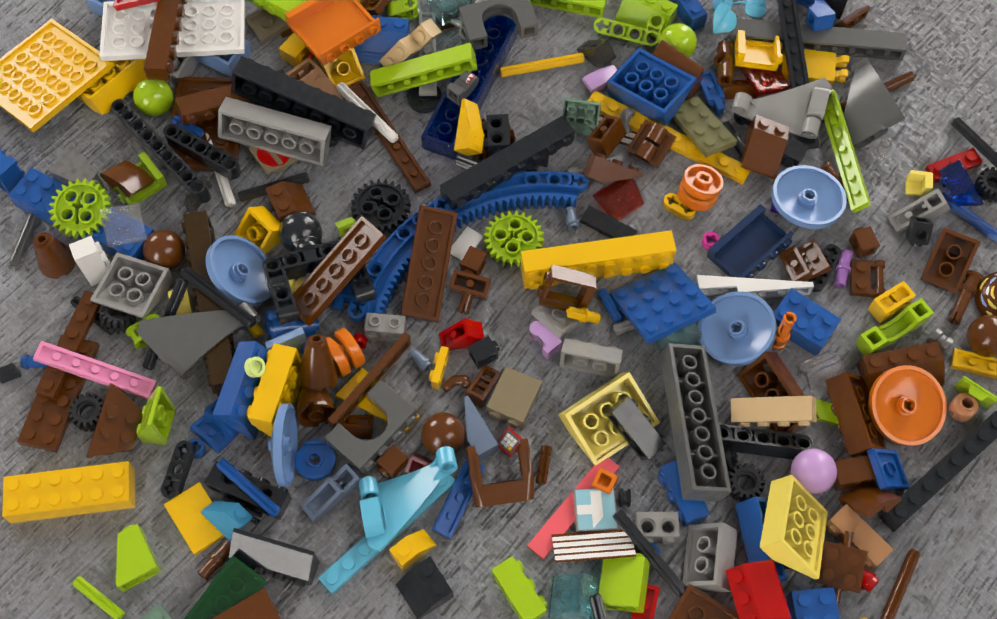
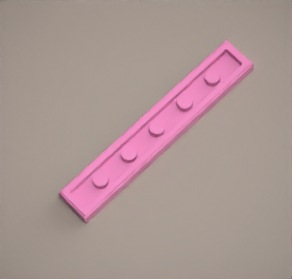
M44 341L40 342L33 357V361L106 386L112 383L121 391L146 400L152 394L157 382L156 380Z

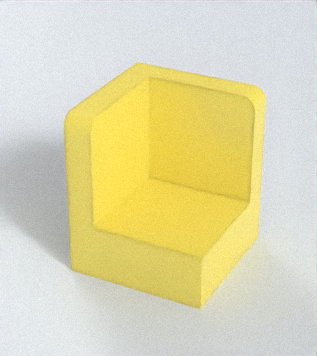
M911 170L905 179L906 195L923 197L933 189V173Z

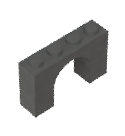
M488 0L459 7V19L467 42L471 43L473 50L488 47L487 33L483 24L488 18L497 15L512 19L516 24L521 39L538 35V22L529 0Z
M381 380L367 393L369 401L387 416L388 423L385 431L373 440H360L338 423L325 437L327 444L362 475L365 471H370L379 456H382L389 449L393 441H398L402 437L403 431L407 427H411L417 420L416 409Z

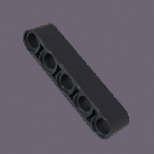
M168 124L164 127L163 134L168 145L230 180L240 177L241 169L234 156L176 124Z
M719 424L721 437H723V447H729L730 450L735 449L738 453L794 460L800 452L812 449L813 440L805 434Z

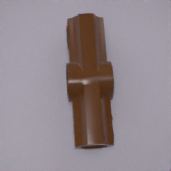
M722 40L718 43L717 55L713 62L717 66V83L720 86H729L732 84L733 71L736 68L735 61L733 60V44L730 41Z

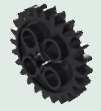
M378 179L377 183L374 184L370 180L369 186L364 183V189L358 188L359 194H353L354 199L351 200L353 219L357 222L363 216L378 230H381L383 234L385 230L392 233L391 228L397 229L398 224H403V219L407 220L408 214L411 212L409 194H406V189H401L400 184L395 186L394 181L388 184L387 179L383 183Z

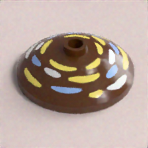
M993 272L985 276L976 288L977 293L974 296L975 305L982 316H997V272Z

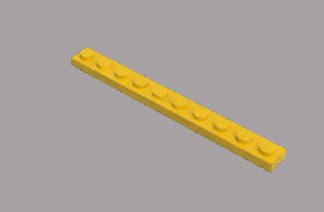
M595 90L587 100L601 103L600 114L603 116L620 117L622 111L625 108H629ZM635 111V115L631 117L629 125L631 130L638 132L645 119L651 123L657 122ZM668 126L664 127L669 133L677 137L670 148L671 150L699 164L710 166L717 170L719 174L742 185L745 183L751 171L742 168L741 162L721 152L705 157L688 136Z

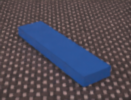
M467 457L431 529L448 540L452 538L473 494ZM480 464L481 475H482V473H483V471H484V469H485V466H483L482 464Z

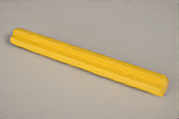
M581 52L503 66L500 68V74L502 77L579 64L584 62L585 57Z

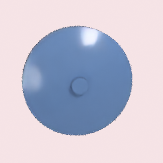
M798 165L785 169L777 176L771 190L772 201L777 211L786 220L804 228L821 229L829 227L840 219L846 208V193L840 182L830 173L813 166Z
M228 235L217 239L209 247L206 253L207 272L215 287L237 304L248 302L251 306L260 305L271 296L263 271V262L267 256L254 243L239 236Z
M730 292L717 297L712 301L716 307V313L699 320L698 337L701 345L705 346L706 353L713 360L727 366L751 364L770 350L777 334V323L771 307L759 296L748 292Z
M281 404L279 406L273 424L272 436L268 441L272 467L279 487H290L296 470L294 459L298 451V428L296 412L292 404Z

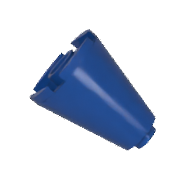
M266 310L265 326L268 337H270L267 338V341L300 327L303 328L306 337L315 335L316 330H319V320L316 319L311 326H308L301 318H298L297 321L280 325L276 311Z

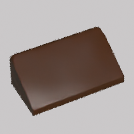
M867 5L855 10L833 27L852 28L867 17L870 6Z
M732 80V84L729 86H721L725 99H734L735 94L738 92L747 93L752 96V99H757L758 85L755 80Z
M349 415L341 426L356 438L371 439L373 415Z

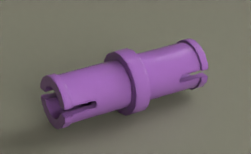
M841 250L839 263L835 268L837 272L833 284L837 288L846 287L847 276L851 272L850 263L853 252L850 250Z

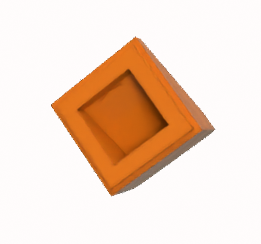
M599 468L591 486L610 495L619 480V476Z

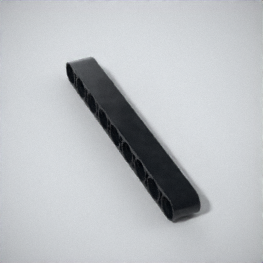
M115 100L111 104V110L128 130L199 203L210 201L212 192L205 182L125 100Z

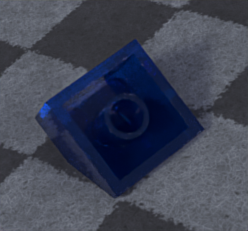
M960 160L939 170L942 176L939 178V181L943 188L947 187L948 191L945 193L950 202L954 200L957 206H981L984 204L970 175Z

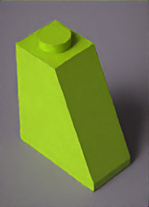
M138 524L124 527L123 531L117 535L116 586L122 592L162 572L145 533Z

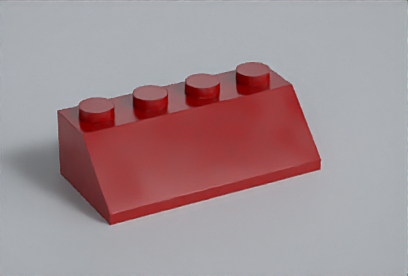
M774 560L745 563L725 570L739 619H792Z

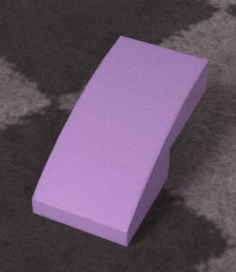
M614 65L603 67L584 76L582 81L590 92L604 90L607 81L617 69Z

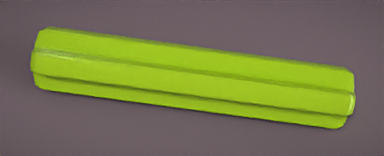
M78 576L73 581L72 585L113 619H122L125 612L81 576Z

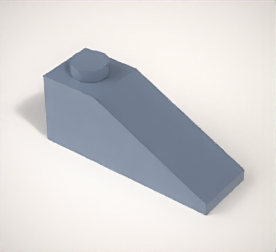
M467 395L464 397L467 446H475L476 453L479 455V461L498 451V443Z

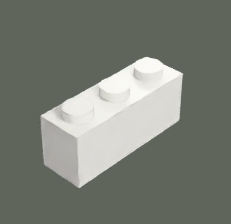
M92 236L69 244L75 262L90 285L99 284L111 263L105 251L102 250L99 241L95 242Z

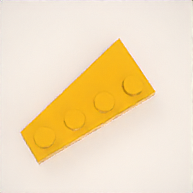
M361 368L335 394V397L344 401L368 372ZM367 395L356 407L388 423L387 416L369 401ZM418 414L416 422L420 419V416ZM416 422L411 427H407L404 432L407 433Z

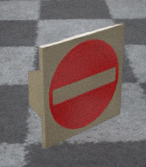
M252 146L248 148L249 152L267 174L271 172L279 174L286 171L289 165L298 162V159Z

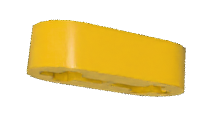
M669 193L665 195L663 200L665 210L683 220L694 218L696 210L690 209V212L684 213V210L686 211L689 208L682 204L677 194ZM672 200L675 201V202L672 203L671 205L668 204V202H670V201H672Z

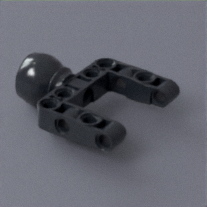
M307 212L289 215L279 226L280 241L290 252L266 258L263 262L265 280L280 325L297 321L300 318L288 280L312 273L341 240L322 244V227L316 217ZM364 264L348 282L358 304L376 299L372 281Z

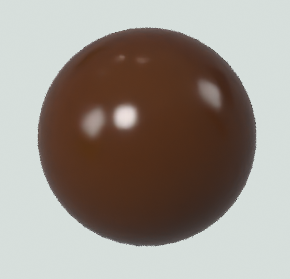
M170 230L153 232L147 237L143 245V255L146 262L169 268V270L177 268L184 260L186 253L182 238Z
M995 315L980 316L968 327L966 335L968 345L980 356H997V316Z
M440 412L430 416L425 421L421 430V439L425 448L434 455H436L438 449L446 446L452 447L454 453H456L465 441V428L461 420L455 415Z

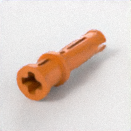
M786 312L780 325L777 327L776 343H773L772 348L781 350L786 346L787 341L790 339V330L797 319L793 312Z

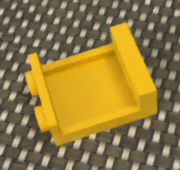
M738 30L734 42L735 66L777 71L778 65L782 64L783 61L780 36L776 35L773 43L746 40L745 31Z

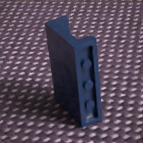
M761 204L709 248L707 257L729 277L753 278L757 270L759 272L762 271L767 265L766 262L770 259L774 260L780 254L779 251L782 248L787 249L792 243L791 238L794 233L790 231L786 234L764 215L766 208Z

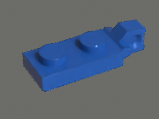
M713 70L703 72L700 84L702 94L707 105L710 108L713 107L716 116L722 115L725 109L723 105L725 104V95L722 88L717 83Z

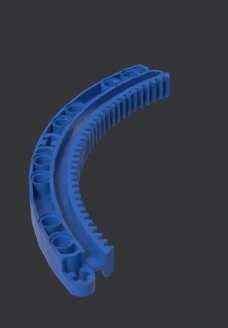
M568 172L517 173L510 180L498 184L493 190L484 192L479 198L472 199L463 207L453 211L442 196L426 206L457 213L454 230L456 232V227L463 228L462 223L468 226L469 220L475 223L476 217L482 220V215L488 218L489 213L495 216V211L501 214L502 209H505L506 212L509 211V208L516 211L518 206L523 210L524 206L530 209L531 205L535 209H537L538 205H541L542 209L545 208V205H548L549 209L553 205H555L556 209L562 206L563 210L571 206L576 208L578 193H583L587 190L588 178L582 174ZM419 211L414 213L390 235L366 268L375 290L376 299L358 304L356 296L353 295L348 308V315L352 322H362L367 313L387 314L386 308H389L388 302L392 301L391 296L395 295L394 290H398V284L402 283L401 278L406 277L405 272L408 273ZM357 310H359L360 313H358L357 316H354V313Z

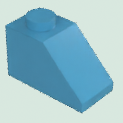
M214 501L201 511L229 541L232 539L234 528L244 530L253 518L239 503Z

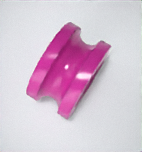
M715 232L705 233L702 239L703 248L709 250L720 239ZM711 239L714 240V242H711V243H708V242H707L708 240H711Z

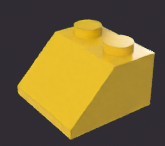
M264 206L248 207L234 236L249 240L260 248L264 254H267L280 243L279 226L281 222Z

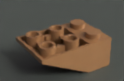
M309 57L286 73L289 77L301 80L312 87L320 88L328 94L336 95L340 99L345 100L322 69Z

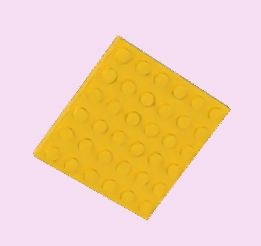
M50 19L0 59V108L34 133L116 65L113 60L101 61L99 57L100 51L53 19Z

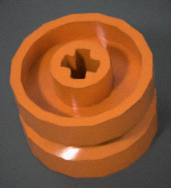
M695 164L685 170L677 195L682 204L689 209L707 211L715 205L718 195L723 188L724 181L719 172L712 167Z
M344 327L333 333L334 339L326 337L338 377L343 378L351 373V367L357 369L366 363L359 345Z

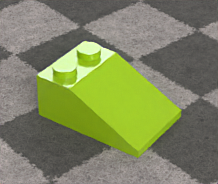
M157 386L148 398L147 404L143 406L142 422L138 424L137 435L143 443L166 446L176 408L160 386Z

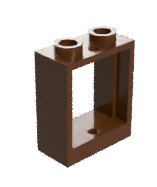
M551 265L549 271H546L544 274L543 284L539 285L537 289L539 305L563 311L569 309L570 306L580 309L587 308L596 290V277L593 274ZM554 280L581 286L577 297L549 290Z

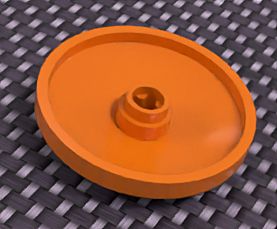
M904 365L888 369L875 380L869 393V414L875 428L882 436L895 444L913 446L926 443L939 433L945 422L947 403L944 391L939 382L922 368Z

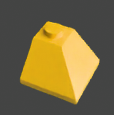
M354 47L324 66L319 62L322 71L335 88L340 82L349 86L365 79Z

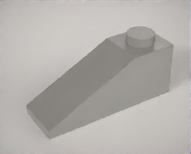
M939 188L891 214L888 216V219L898 233L908 229L911 216L930 218L932 220L951 209Z

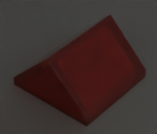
M633 179L614 181L593 194V197L605 212L617 220L644 205L638 186Z

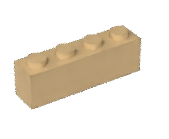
M813 396L731 398V422L742 427H750V424H757V427H770V423H777L779 427H788L790 423H798V426H811L810 422H817L816 398Z

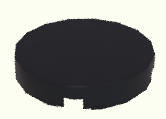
M418 86L409 89L407 101L412 110L418 113H429L440 106L442 93L437 86V96H419Z

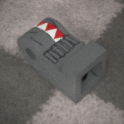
M465 70L454 83H450L447 86V98L460 106L462 99H466L477 87L479 78Z

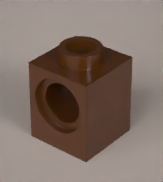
M871 226L856 228L849 238L857 258L875 254L880 246Z
M470 246L460 263V271L480 276L487 263V253Z
M393 444L376 461L377 471L384 478L388 476L390 479H393L407 466L408 456Z

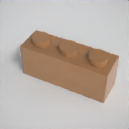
M847 504L826 523L828 532L842 543L845 531H849V533L854 532L851 545L857 549L868 551L865 568L871 571L894 550Z

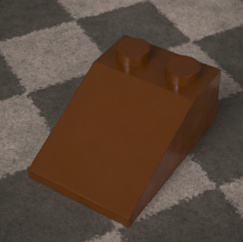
M756 115L747 127L741 167L774 180L787 144L789 127Z
M944 227L940 232L920 279L957 294L981 241Z

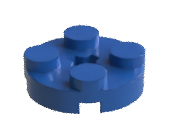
M311 440L304 443V446L296 452L294 459L296 469L301 477L310 481H319L331 476L336 465V456L333 449L321 440ZM314 456H317L318 459H321V461L318 462V464L316 465L310 463V460H313Z

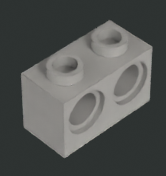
M367 313L364 331L368 340L396 342L406 332V316Z
M636 512L634 517L635 526L650 544L662 542L664 545H671L678 541L680 537L678 512ZM647 525L651 528L652 532L645 533L641 527ZM662 526H670L672 528V532H665L662 529Z

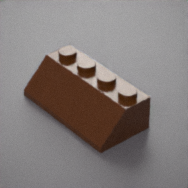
M938 341L864 355L857 363L860 377H863L868 394L875 380L883 372L904 365L922 368L929 372L941 386L945 385L944 357Z
M765 352L737 374L751 398L805 396L777 352ZM770 423L772 430L796 433L807 427L798 426V423H790L788 427H779L777 423Z
M844 372L825 380L827 385L825 388L826 393L831 398L833 404L831 408L839 422L837 425L838 430L843 435L845 441V451L850 456L861 453L868 455L867 451L872 448L887 449L883 436L878 432L871 420L868 408L869 394L863 377Z

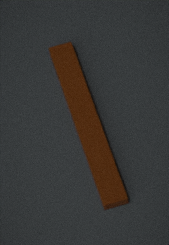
M363 80L348 86L398 134ZM373 127L374 132L415 194L431 186L430 180L400 135L398 134V140L395 143H391Z

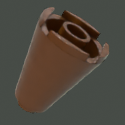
M46 232L35 236L33 244L38 268L42 274L53 279L60 278L59 276L64 274H70L76 265L70 247Z
M313 335L307 339L298 373V380L301 386L309 391L321 392L323 391L322 388L326 387L331 389L338 381V372L328 342L325 337L320 335Z
M300 383L296 418L301 425L319 427V423L325 422V425L329 423L328 419L336 411V408L327 388H322L323 391L314 392L304 389Z

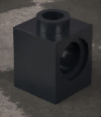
M910 217L906 238L911 245L921 247L922 245L929 244L934 225L930 218ZM923 230L920 235H915L916 231Z
M489 336L468 346L469 356L477 369L498 359L499 346Z

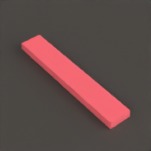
M606 458L599 464L594 465L575 489H596L591 485L599 468L615 474L620 466L610 458ZM573 491L527 545V548L542 560L553 549L552 534H565L575 523Z

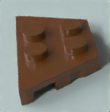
M112 383L108 387L88 449L87 458L104 454L110 455L116 452H128L134 448L137 438V427L143 418L142 409Z

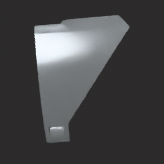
M824 77L793 89L757 99H752V96L747 93L738 92L735 94L731 110L751 121L756 115L788 126L789 134L815 139L818 136L820 124L824 117L832 85Z

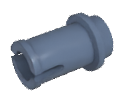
M572 206L566 207L563 210L566 218L565 227L569 231H576L579 228L580 222L577 220L575 208Z
M414 348L409 353L408 357L419 366L420 371L427 372L431 369L433 365L431 359L426 358L417 348Z

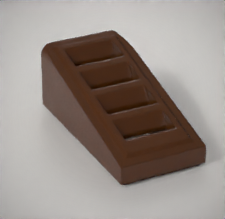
M484 365L467 389L465 397L468 395L475 406L482 408L498 382L501 372ZM484 374L492 377L493 379L485 377Z

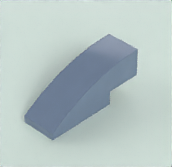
M346 463L332 478L329 477L300 507L312 521H316L347 497L359 485V480L363 476L351 464Z

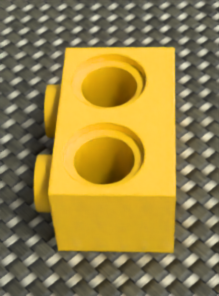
M902 281L875 298L868 310L879 323H882L909 306L916 294Z

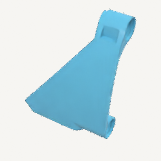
M446 446L436 451V458L430 465L400 477L379 483L372 476L363 477L359 480L360 508L368 548L381 552L418 512L443 478L457 470L458 466L452 447Z

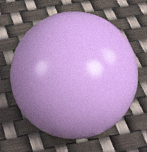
M807 449L800 452L794 458L791 464V475L810 494H820L830 489L837 477V467L833 458L825 451Z

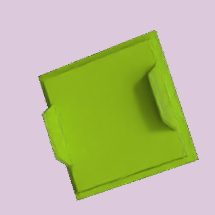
M963 376L954 385L955 390L958 392L967 393L975 397L978 405L985 409H989L997 403V396L966 376Z

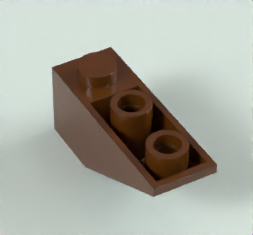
M598 152L596 156L593 154L589 155L582 173L603 183L638 178L644 175L638 172L639 168L629 165L628 168L622 166L623 162L613 159L612 162L606 160V155Z

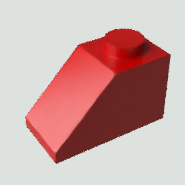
M464 318L439 333L441 346L448 347L449 351L468 348V346L484 338L482 322Z

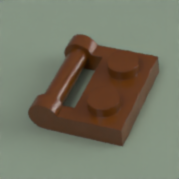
M851 259L850 295L877 298L886 292L884 289V260ZM871 269L876 270V289H871Z

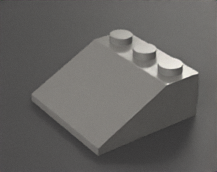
M117 252L90 300L106 307L145 318L166 295L174 279L169 268Z

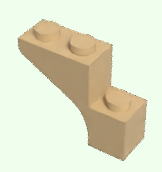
M431 18L426 20L410 35L399 40L380 60L381 64L386 67L409 60L419 50L431 43L442 31Z

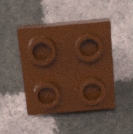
M645 119L628 146L627 152L658 169L677 137L669 133L661 125L654 122L651 123Z

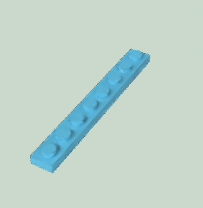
M451 475L443 478L423 506L394 539L452 488L455 479ZM365 536L318 579L333 595L380 552L368 548L367 537Z

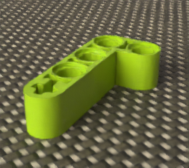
M653 13L648 19L646 28L606 18H598L595 20L593 27L600 34L648 46H656L663 31L665 20L661 14ZM655 16L661 18V23L658 26L652 24V19ZM602 21L610 26L611 22L613 23L610 29L602 28V31H600V27H598V24L602 23ZM617 25L623 27V32L620 35H616L614 32V28ZM634 29H638L640 32V36L637 39L631 37V31ZM654 33L657 37L654 43H649L647 40L648 35Z

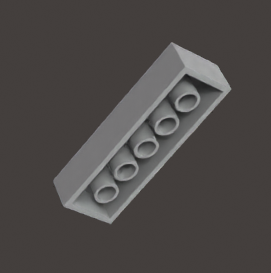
M225 97L218 110L219 138L323 166L327 158L332 127L330 125Z

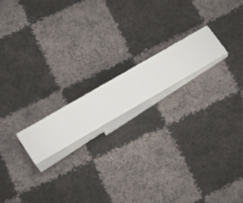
M697 275L694 282L705 296L724 295L730 292H748L762 299L785 297L791 288L802 295H810L814 287L813 282Z

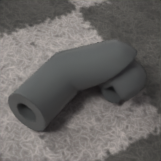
M625 108L620 115L626 134L632 132L629 125L631 117L635 115V111L632 108Z

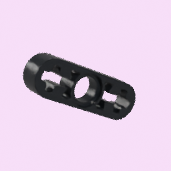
M829 244L823 250V254L832 270L819 276L821 279L818 285L814 284L817 277L807 281L813 282V292L823 290L841 255V249L835 244ZM830 251H833L834 254L831 260L827 259Z
M183 440L175 446L161 486V493L164 497L173 499L182 493L196 453V447L193 443ZM187 448L189 449L188 453L182 452V449ZM179 458H182V459H185L186 461L183 462V461H180V460H178V459H179ZM181 464L183 471L180 475L176 476L174 469L177 465ZM172 478H175V479H178L179 481L176 482V481H173V480H171V479H172ZM169 487L175 488V491L170 492L168 491Z

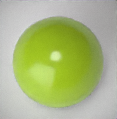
M674 23L667 26L660 34L658 42L659 44L661 40H664L688 58L693 55L697 47L695 32L689 26L682 23Z
M146 78L135 87L133 100L141 113L151 117H158L170 110L173 104V92L165 81L148 80Z

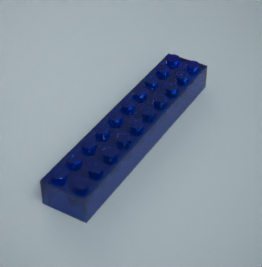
M493 16L484 22L488 47L474 50L477 70L471 71V73L479 78V82L466 99L478 104L479 111L519 34L515 22L506 16ZM461 74L453 76L449 84L454 83L461 76ZM447 87L421 135L422 149L455 160L458 152L454 151L461 105L459 106L447 98Z

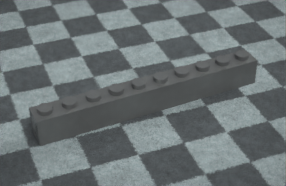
M737 18L735 29L730 31V42L733 46L738 30L745 31L746 40L773 43L775 36H780L782 50L784 49L780 22ZM800 24L804 49L833 52L836 55L866 56L867 58L900 61L903 60L907 51L906 33L832 27L831 29L813 32L808 25Z

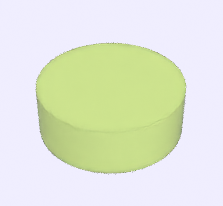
M251 357L246 360L244 369L249 377L255 378L265 373L266 365L262 358Z

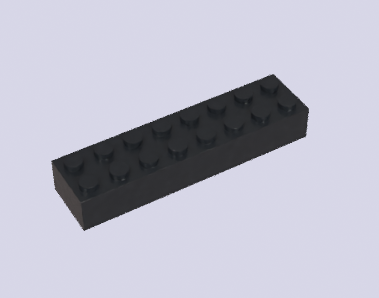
M241 56L232 71L231 93L272 110L332 126L331 136L363 150L365 149L376 119V114L372 111L358 107L352 102L342 100L336 95L328 94L320 88L312 87L301 80L289 77L285 73L275 71L269 66L259 64L250 58Z

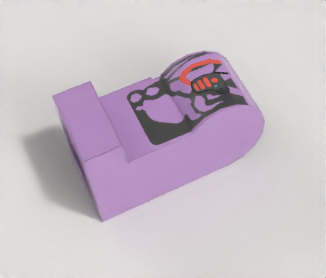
M540 321L531 323L529 336L532 341L538 342L542 347V355L548 360L562 349V341Z

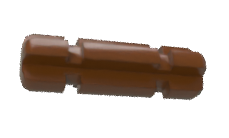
M541 446L537 469L538 474L536 475L537 484L545 485L547 483L552 452L551 446Z

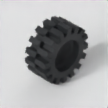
M988 167L976 179L974 184L976 188L974 190L975 192L979 191L977 195L979 197L982 195V200L985 201L987 198L988 202H992L994 199L995 203L997 202V189L990 187L987 181H993L997 184V170H995V167H991V169Z
M102 305V308H100V326L104 327L105 331L110 330L109 333L112 334L114 331H116V334H120V331L125 334L127 328L136 323V316ZM113 315H122V316H124V317H123V318H114V317H112V316H113Z
M86 393L85 397L83 394H80V399L78 400L75 397L73 399L75 404L70 403L69 405L72 408L68 409L69 419L78 429L84 432H88V429L91 432L95 431L94 427L97 425L104 401L94 393L92 395ZM86 407H95L96 411L92 417L88 419L82 418L81 413Z
M744 463L742 466L738 464L737 467L730 471L731 493L729 495L733 494L734 500L738 498L742 502L753 497H759L763 492L766 483L763 480L764 474L759 473L761 471L759 468L757 470L754 469L755 465L751 464V466H748V463ZM742 476L749 477L753 482V488L750 490L742 489L738 484V479Z

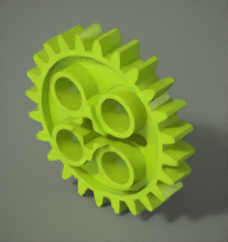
M77 178L75 184L68 181V187L62 184V191L56 189L58 196L51 197L55 202L49 203L53 209L48 212L53 215L50 220L55 222L53 224L54 227L59 228L62 234L65 233L67 237L72 235L75 239L80 234L84 239L86 233L93 236L92 231L94 230L100 233L99 226L106 227L103 222L110 221L106 215L112 214V211L108 208L113 205L108 202L111 200V197L106 195L108 192L102 189L103 187L99 183L96 185L93 180L89 182L86 178L81 183ZM76 196L74 201H70L72 197ZM95 198L92 203H89L90 199ZM69 214H73L70 219H66ZM88 216H91L90 220L85 221Z
M517 210L514 215L508 211L507 216L501 213V218L494 216V222L489 221V227L485 228L486 233H484V246H487L486 252H490V258L496 256V263L502 260L503 266L508 262L511 268L513 263L520 267L521 251L543 248L544 232L541 231L542 226L537 225L538 220L532 221V215L526 218L525 212L518 215ZM510 249H515V250H517V251L511 252V251H509V250H510Z

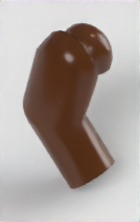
M453 375L441 387L447 393L456 385H461L462 388L466 389L471 385V381L467 375Z

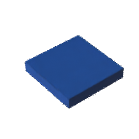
M872 448L867 451L880 490L905 491L909 489V484L896 450Z

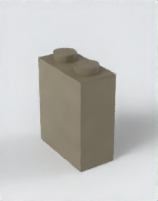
M506 366L486 406V414L496 421L500 419L507 422V425L512 428L519 427L523 429L542 389V381Z

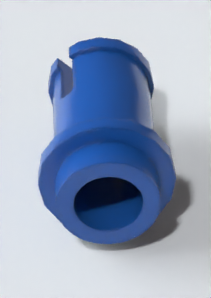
M28 354L21 356V368L26 370L34 367L47 368V365L33 361L34 356H29Z

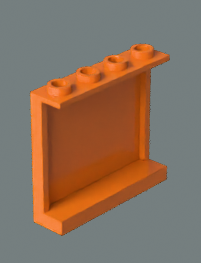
M307 0L285 14L287 25L323 66L333 62L340 55L347 53L353 47L362 44L366 39L381 31L380 19H374L357 0Z

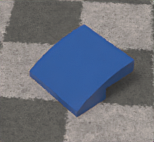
M216 400L204 410V415L190 426V431L220 454L240 432L212 416L217 403Z

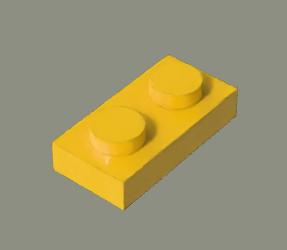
M441 346L440 352L435 354V369L431 370L429 374L432 389L440 390L449 358L448 347Z

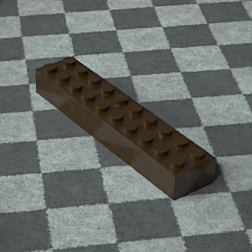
M206 210L184 214V222L181 225L183 233H186L187 237L184 239L186 249L189 250V255H187L188 264L194 272L215 287L206 268L207 250L216 241L212 223ZM196 287L192 288L194 299H197L198 305H195L196 313L224 310ZM232 333L206 353L207 357H204L205 367L209 370L210 374L207 375L208 385L212 388L213 394H217L218 398L235 354Z

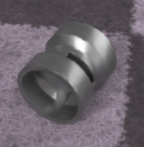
M940 328L926 341V343L938 341L942 354L954 342L951 337L945 336L944 331Z

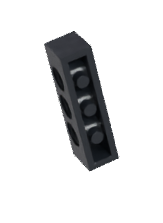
M216 461L204 482L206 486L240 503H247L249 507L269 515L235 483L227 484L229 478L216 466L218 461ZM242 469L239 471L264 494H272L270 499L281 510L273 518L281 520L292 499L288 493L289 490L285 487L270 485L271 482L265 478H254L252 473Z

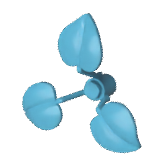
M714 0L712 4L715 10L713 34L727 33L735 29L737 18L736 14L731 11V6L746 4L745 13L749 17L759 18L767 11L765 0L733 2V0Z

